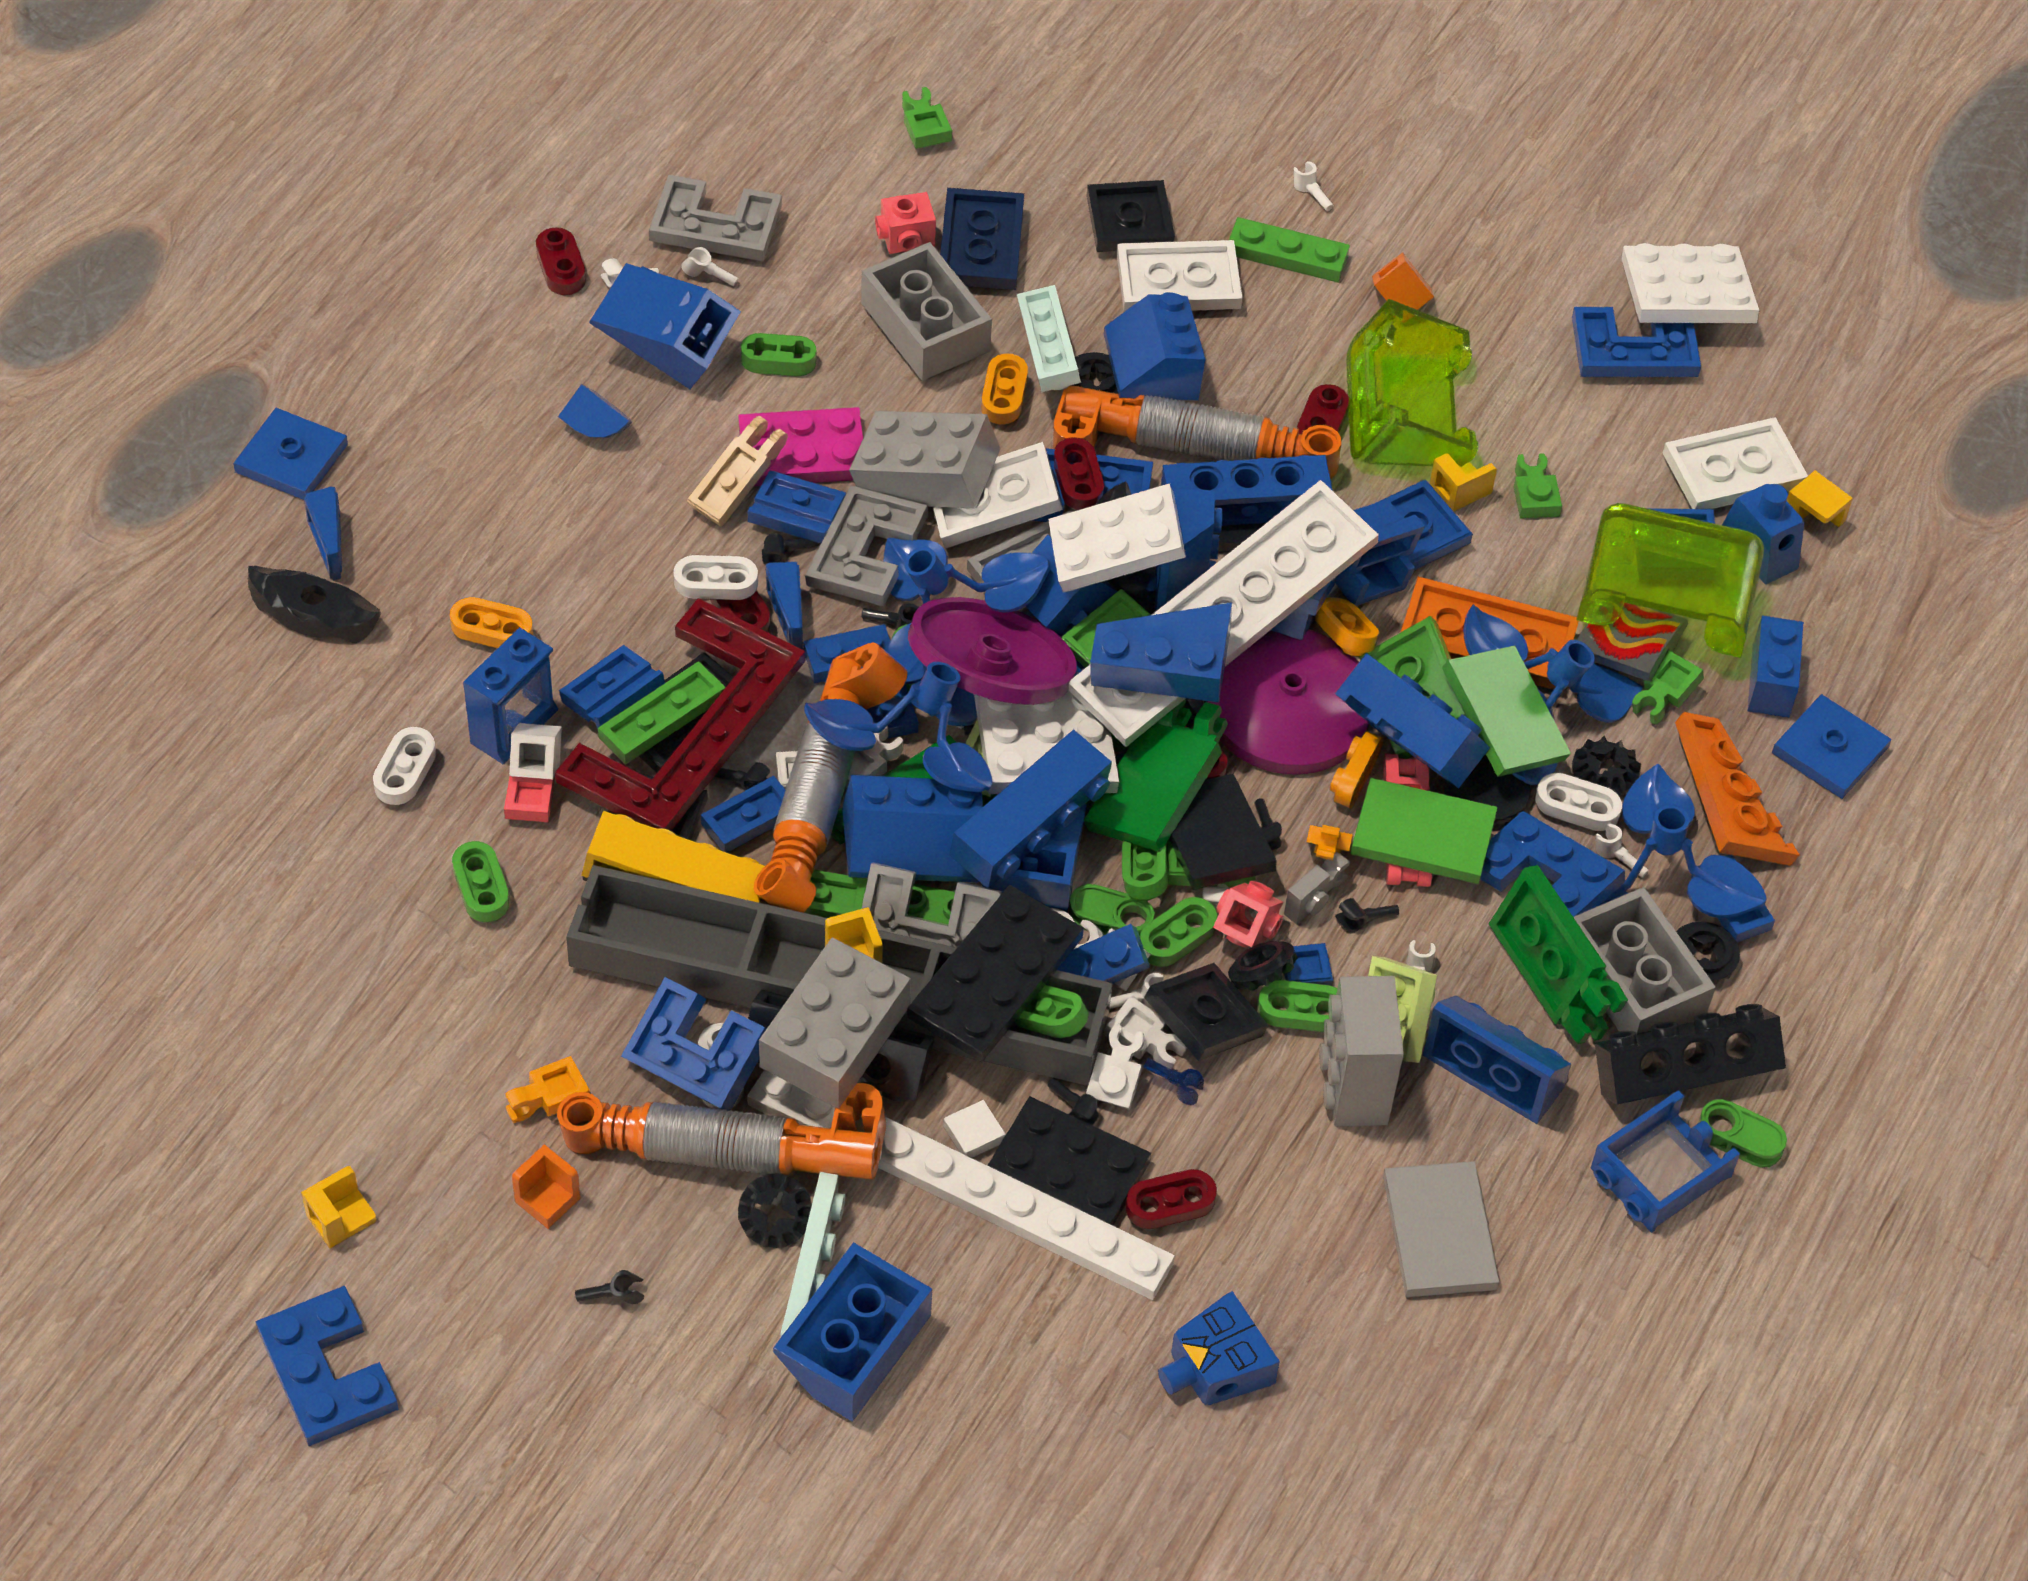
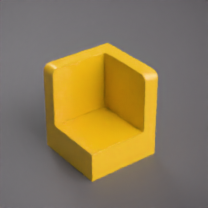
M1446 453L1434 459L1430 485L1454 512L1492 494L1497 468L1492 463L1476 469L1470 462L1459 466Z
M1816 470L1791 489L1787 497V502L1802 519L1808 514H1812L1821 522L1828 523L1831 521L1838 527L1846 521L1853 500L1851 496Z
M869 907L833 916L825 920V946L833 937L882 963L883 945Z
M346 1166L301 1192L306 1216L329 1249L376 1222L375 1212L358 1190L356 1174L351 1166Z

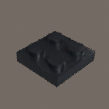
M1164 180L1087 185L1086 196L1096 252L1117 251V244L1174 242L1175 235Z
M1215 963L1150 985L1144 997L1198 1061L1263 1036L1268 1027L1266 1021Z

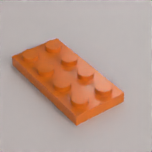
M1418 576L1401 632L1431 616L1437 621L1451 659L1468 656L1470 654L1465 645L1463 629L1467 612L1472 605H1475L1481 611L1506 621L1522 634L1528 647V655L1524 661L1526 662L1546 654L1551 648L1559 652L1568 641L1574 640L1580 618ZM1549 662L1528 669L1535 685L1555 689L1556 686L1547 677Z

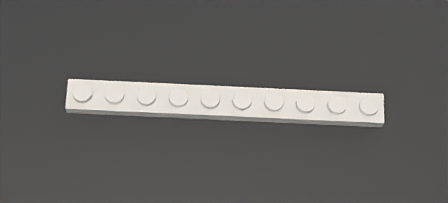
M766 1070L763 1071L747 1096L749 1106L767 1115L795 1118L799 1125L831 1128L835 1111L834 1106ZM861 1114V1118L855 1122L857 1131L864 1132ZM885 1117L886 1131L878 1165L879 1169L1151 1300L1154 1299L1174 1264L1175 1255Z

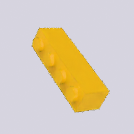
M603 811L587 851L581 876L588 878L592 866L595 865L760 903L761 898L755 894L753 888L757 875L765 866L752 858L738 857L720 851L711 844L697 843L676 836V834L667 829H656L635 822L626 815H615Z

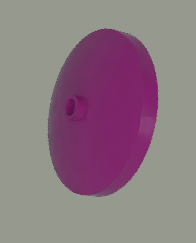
M946 597L928 601L916 610L908 631L910 647L926 667L932 662L949 664L960 674V681L957 687L995 701L1023 705H1036L1055 701L1068 692L1069 682L1074 678L1077 669L1076 659L1072 650L1054 631L1020 611L1007 613L994 611L987 605L985 600Z
M1307 630L1303 640L1268 631L1225 666L1220 701H1204V703L1219 705L1222 709L1219 717L1226 719L1228 723L1220 738L1221 743L1243 761L1274 773L1310 774L1336 766L1346 760L1354 737L1362 738L1369 728V724L1335 694L1358 665L1359 661L1354 656L1344 653L1341 647L1331 638L1312 630Z

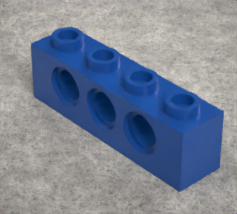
M1326 455L1163 465L1161 486L1170 484L1171 488L1215 490V508H1222V526L1267 523L1320 480L1332 490Z

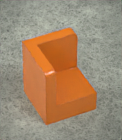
M1403 252L1372 276L1374 286L1403 320L1434 297L1429 284Z
M545 1144L512 1174L515 1203L547 1229L581 1199L577 1170Z

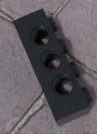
M761 989L752 1001L748 1019L768 1028L789 997ZM895 1027L878 1051V1053L887 1057L891 1067L882 1069L871 1062L857 1083L870 1084L877 1090L882 1091L884 1097L893 1101L905 1102L908 1099L915 1101L923 1088L935 1037Z
M1746 1004L1736 1007V1013L1721 1016L1719 1013H1703L1694 1016V1022L1678 1025L1677 1022H1661L1652 1025V1031L1636 1034L1634 1031H1619L1609 1035V1040L1595 1043L1601 1095L1619 1105L1674 1093L1677 1090L1683 1091L1785 1069L1786 1063L1780 1016L1763 1008L1760 1004ZM1737 1033L1736 1045L1731 1050L1726 1051L1728 1039ZM1695 1042L1696 1049L1694 1054L1689 1059L1684 1060L1685 1049L1688 1045ZM1653 1051L1654 1058L1649 1067L1642 1069L1641 1063L1644 1056Z

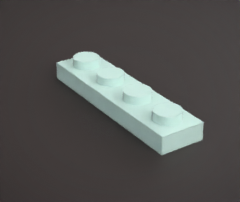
M1055 285L1017 294L1041 392L1062 390L1070 385L1081 383Z
M820 1172L780 1338L826 1279V1275L820 1274L823 1261L831 1262L834 1252L836 1234L830 1233L832 1221H841L845 1205V1194L838 1193V1175L825 1172Z

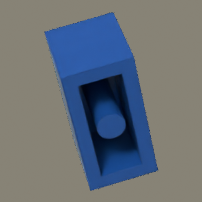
M1761 616L1752 646L1748 712L1790 717L1799 690L1804 622Z

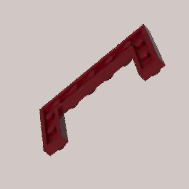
M699 598L675 625V637L740 670L654 778L651 780L581 743L574 748L555 772L556 783L616 814L626 815L635 822L656 829L672 831L805 663L804 650Z

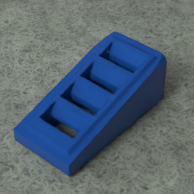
M328 487L306 493L304 503L308 525L330 579L332 578L334 581L341 579L342 572L340 508L336 488Z
M797 562L767 563L765 565L766 590L788 643L803 650L799 565H797Z

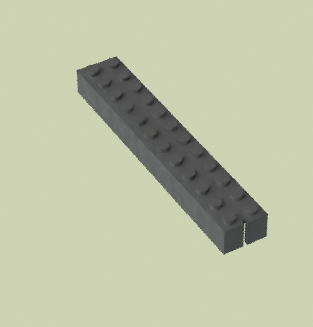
M593 865L581 896L582 905L578 904L566 936L570 967L657 987L661 985L664 977L705 998L751 1008L752 1001L761 989L790 997L825 948V920L827 918ZM878 930L883 945L882 964L911 978V1004L956 950V947ZM1056 970L1045 985L1074 992L1081 997L1089 1012L1085 1026L1073 1036L1056 1038L1020 1028L1014 1022L983 1062L1089 1085L1110 1011L1113 983ZM907 1011L896 1025V1027L935 1037L932 1050L975 1059L907 1018Z

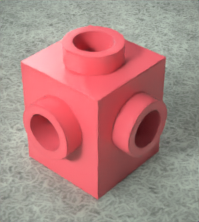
M927 192L881 199V215L875 216V226L878 238L885 239L889 254L907 252L928 242H931L935 247L936 218Z
M1256 881L1234 886L1223 893L1217 905L1216 912L1219 915L1213 928L1226 934L1225 937L1230 942L1245 948L1263 943L1267 938L1272 940L1283 921V916L1279 914L1283 901L1272 896L1274 891L1270 887ZM1250 908L1258 911L1255 919L1250 914Z

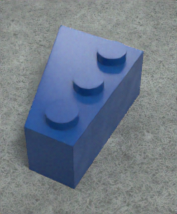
M1232 603L1097 624L1090 660L1091 686L1219 702L1231 631Z
M1366 653L1335 694L1374 729L1459 789L1490 749L1478 737L1482 729L1463 714L1458 719L1450 715L1453 709L1440 698L1432 694L1428 699L1422 694L1424 689L1405 674L1401 678Z

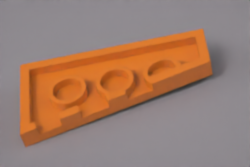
M1683 712L1675 724L1719 853L1791 866L1800 855L1793 843L1785 844L1778 831L1783 826L1775 812L1767 813L1758 799L1762 791L1755 779H1751L1739 767L1744 760L1718 718Z

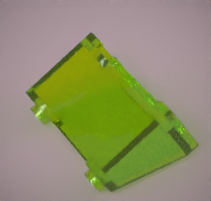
M1388 299L1357 332L1349 345L1346 358L1350 453L1353 459L1366 464L1433 467L1434 459L1446 453L1452 457L1459 467L1474 459L1478 451V441L1476 440L1475 432L1467 427H1461L1456 431L1453 379L1460 371H1464L1469 366L1472 359L1469 330Z
M1616 503L1609 505L1604 509L1600 517L1576 620L1594 625H1609L1619 619L1624 603L1707 621L1704 630V640L1707 646L1718 653L1741 658L1764 557V544L1756 534L1749 531L1629 504Z

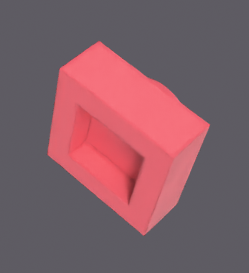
M510 776L504 806L505 819L549 822L554 792V778L552 780Z

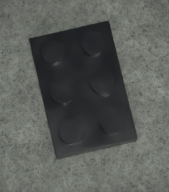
M1029 1096L987 1166L1113 1226L1126 1205L1127 1194L1130 1188L1140 1181L1151 1160V1152Z

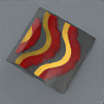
M1611 593L1594 612L1577 640L1585 643L1592 650L1595 658L1594 662L1651 682L1668 650L1673 652L1688 625V619Z

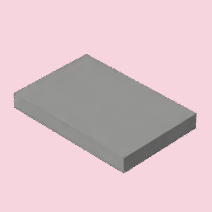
M1475 1161L1385 1168L1383 1179L1405 1297L1497 1290L1499 1279Z

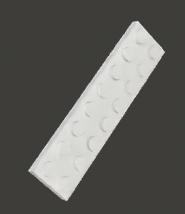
M1320 480L1152 615L1232 603L1231 631L1226 666L1378 543L1379 534ZM1090 665L1069 682V691L1125 747L1186 699L1091 686Z

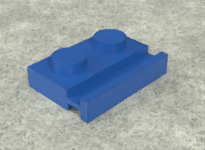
M770 470L754 498L753 506L749 507L747 511L748 522L821 544L846 492Z
M622 645L560 689L559 693L563 704L588 722L592 720L598 728L665 684V679L662 671L653 670L649 662L625 645Z

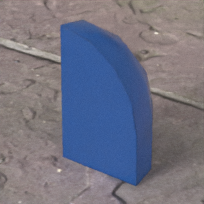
M583 384L580 385L558 416L575 431L588 437L609 438L624 431L632 423L631 419L612 403Z

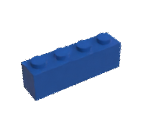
M1073 729L954 832L950 856L987 888H990L1000 878L1007 880L1018 869L1021 859L1029 852L1033 854L1038 853L1047 844L1054 830L1060 825L1063 828L1069 826L1076 819L1081 807L1087 801L1095 802L1103 796L1110 785L1108 777L1112 761Z

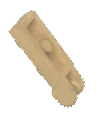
M756 416L742 434L733 439L687 500L692 508L720 527L726 523L771 464L770 461L775 459L784 445H786L788 434L781 429H776L759 450L753 448L768 428V421L761 416Z

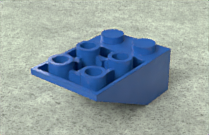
M626 263L589 323L688 389H691L707 370L741 311L709 289Z
M1087 804L1081 807L1080 813L1069 826L1063 828L1060 825L1054 830L1047 844L1038 853L1033 854L1029 852L1021 859L1020 866L1007 880L1000 878L990 889L1004 892L1010 884L1047 907L1060 909L1068 913Z

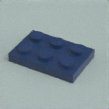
M947 187L940 255L965 286L1016 290L1025 193Z

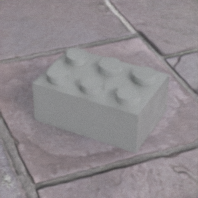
M931 242L862 270L861 304L922 381L990 352L992 318Z
M875 411L849 471L856 487L917 502L928 507L976 508L1001 448L987 414Z
M1644 887L1574 916V919L1605 963V970L1608 973L1606 978L1619 983L1628 999L1621 1012L1613 1013L1610 1006L1606 1011L1619 1031H1634L1636 1034L1652 1031L1651 1026L1657 1023L1677 1022L1678 1025L1694 1022L1693 1017L1696 1015L1708 1013L1716 989L1715 985Z
M832 937L759 1039L760 1067L839 1109L907 1011V1007L910 1005L911 978Z
M1340 977L1336 995H1329V1019L1324 1021L1325 1043H1320L1319 1048L1320 1069L1328 1070L1329 1082H1324L1323 1087L1325 1109H1332L1334 1126L1388 1125L1404 1055L1395 977Z

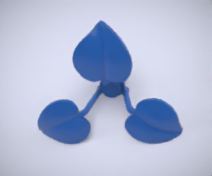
M887 538L883 562L898 565L899 576L891 591L892 596L898 600L913 601L921 597L924 604L931 601L930 595H937L943 592L948 585L949 577H953L977 592H985V602L992 610L1002 613L1017 611L1028 605L1038 594L1050 570L1049 560L1041 555L1021 552L1008 553L988 562L982 569L984 583H978L955 570L952 564H948L947 553L940 544L924 539L902 540ZM911 623L895 633L888 647V654L906 668L908 672L905 684L921 681L927 669L910 647L908 631Z
M1472 605L1467 612L1463 629L1468 653L1473 655L1515 645L1524 662L1528 655V647L1522 634L1506 621L1489 615L1475 605ZM1579 640L1568 641L1559 652L1551 648L1546 654L1524 662L1527 669L1549 662L1547 677L1556 686L1545 702L1549 711L1566 687H1570L1572 692L1577 693L1578 704L1584 712L1596 720L1612 723L1620 720L1627 713L1632 705L1633 698L1643 688L1642 685L1617 672L1594 664L1595 658L1592 650ZM1558 763L1512 774L1516 778L1523 780L1526 784L1538 785L1544 776L1555 772Z
M943 662L930 663L922 680L911 685L908 694L878 723H873L870 713L852 701L827 699L813 704L805 703V714L812 727L820 736L842 749L864 751L874 747L876 743L874 733L882 732L912 702L915 707L928 713L929 716H936L939 719L937 735L939 747H929L923 755V765L929 775L939 783L959 790L982 792L984 790L989 791L992 786L991 772L983 757L965 743L956 742L949 745L946 740L947 724L952 726H968L977 719L973 693L957 687L960 681V674L949 664Z
M1656 764L1635 781L1624 798L1622 817L1632 831L1640 834L1650 833V838L1646 840L1645 848L1625 882L1602 904L1628 894L1626 890L1631 888L1653 850L1662 855H1673L1683 850L1688 870L1695 876L1688 884V897L1693 906L1708 916L1716 918L1735 917L1762 907L1766 903L1767 898L1764 889L1753 874L1742 864L1729 857L1710 855L1703 860L1700 868L1697 867L1691 849L1693 842L1686 838L1688 827L1693 822L1695 815L1694 804L1685 790L1667 775L1660 764Z

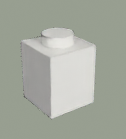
M519 723L511 733L509 776L553 780L556 770L560 767L562 726Z

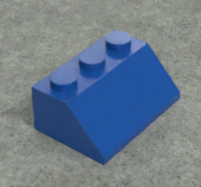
M1166 292L1161 295L1148 294L1104 327L1103 334L1119 398H1136L1139 395H1148L1150 397L1152 395L1153 397L1169 398V400L1172 398L1173 400L1199 401L1206 359L1188 296H1182L1173 292Z
M1172 488L1186 557L1156 566L1154 613L1216 564L1215 561L1210 559H1218L1219 535L1213 533H1221L1222 508H1215V490Z
M851 775L842 806L848 876L868 878L871 863L874 862L917 872L915 880L978 883L979 880L950 856L954 832L983 808L982 792L954 789L939 783L935 779Z
M1457 995L1439 1001L1433 1008L1422 1056L1535 1124H1538L1565 1088L1571 1063L1564 1060L1555 1050L1542 1047L1527 1038L1518 1028L1505 1025L1487 1014L1481 1006L1475 1003H1468Z
M853 1242L773 1347V1352L815 1400L853 1422L931 1317L932 1288Z

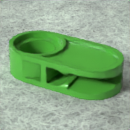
M1085 884L1076 888L1071 894L1069 915L1073 918L1074 922L1080 925L1082 920H1088L1101 930L1103 936L1111 928L1117 930L1126 926L1121 920L1122 916L1126 913H1138L1145 919L1144 924L1136 927L1139 936L1142 929L1154 920V909L1147 900L1134 899L1124 892L1100 885Z
M1723 1099L1708 1102L1702 1109L1698 1123L1705 1121L1712 1128L1711 1146L1726 1153L1735 1148L1740 1153L1739 1159L1758 1167H1771L1781 1159L1786 1147L1787 1138L1782 1127L1774 1121ZM1716 1115L1724 1116L1729 1119L1733 1128L1728 1131H1718L1710 1125L1708 1119Z

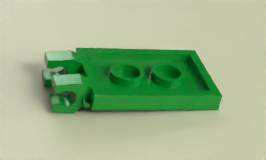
M1183 700L1136 738L1117 766L1119 777L1117 793H1104L1101 798L1095 801L1086 815L1084 823L1088 831L1161 852L1222 753L1218 742L1228 723L1226 719L1219 717L1222 713L1221 707L1205 702L1195 716L1194 729H1190L1185 726L1192 714L1190 709L1183 708L1186 700Z
M1538 865L1525 867L1492 917L1489 926L1554 1024H1562L1577 1044L1585 1043L1590 1034L1594 1041L1600 1040L1609 1029L1602 1016L1609 1006L1613 1013L1621 1012L1628 999L1619 983L1606 978L1608 973L1605 970V963Z

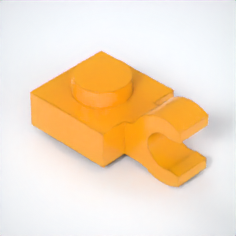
M1310 825L1306 842L1315 844L1314 853H1316V857L1333 861L1335 852L1339 854L1341 850L1350 852L1354 834L1340 832V828L1323 825L1322 827Z
M569 1056L530 1071L529 1085L517 1087L505 1093V1097L509 1102L505 1109L513 1123L529 1118L542 1106L549 1117L557 1113L561 1101L568 1095L575 1092L590 1093V1090L572 1057Z

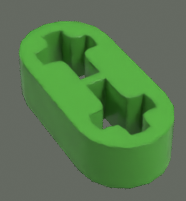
M755 333L747 336L741 343V362L745 369L753 373L804 376L815 369L817 350L814 342L807 337ZM756 351H763L762 355H755ZM796 354H803L802 358H795Z

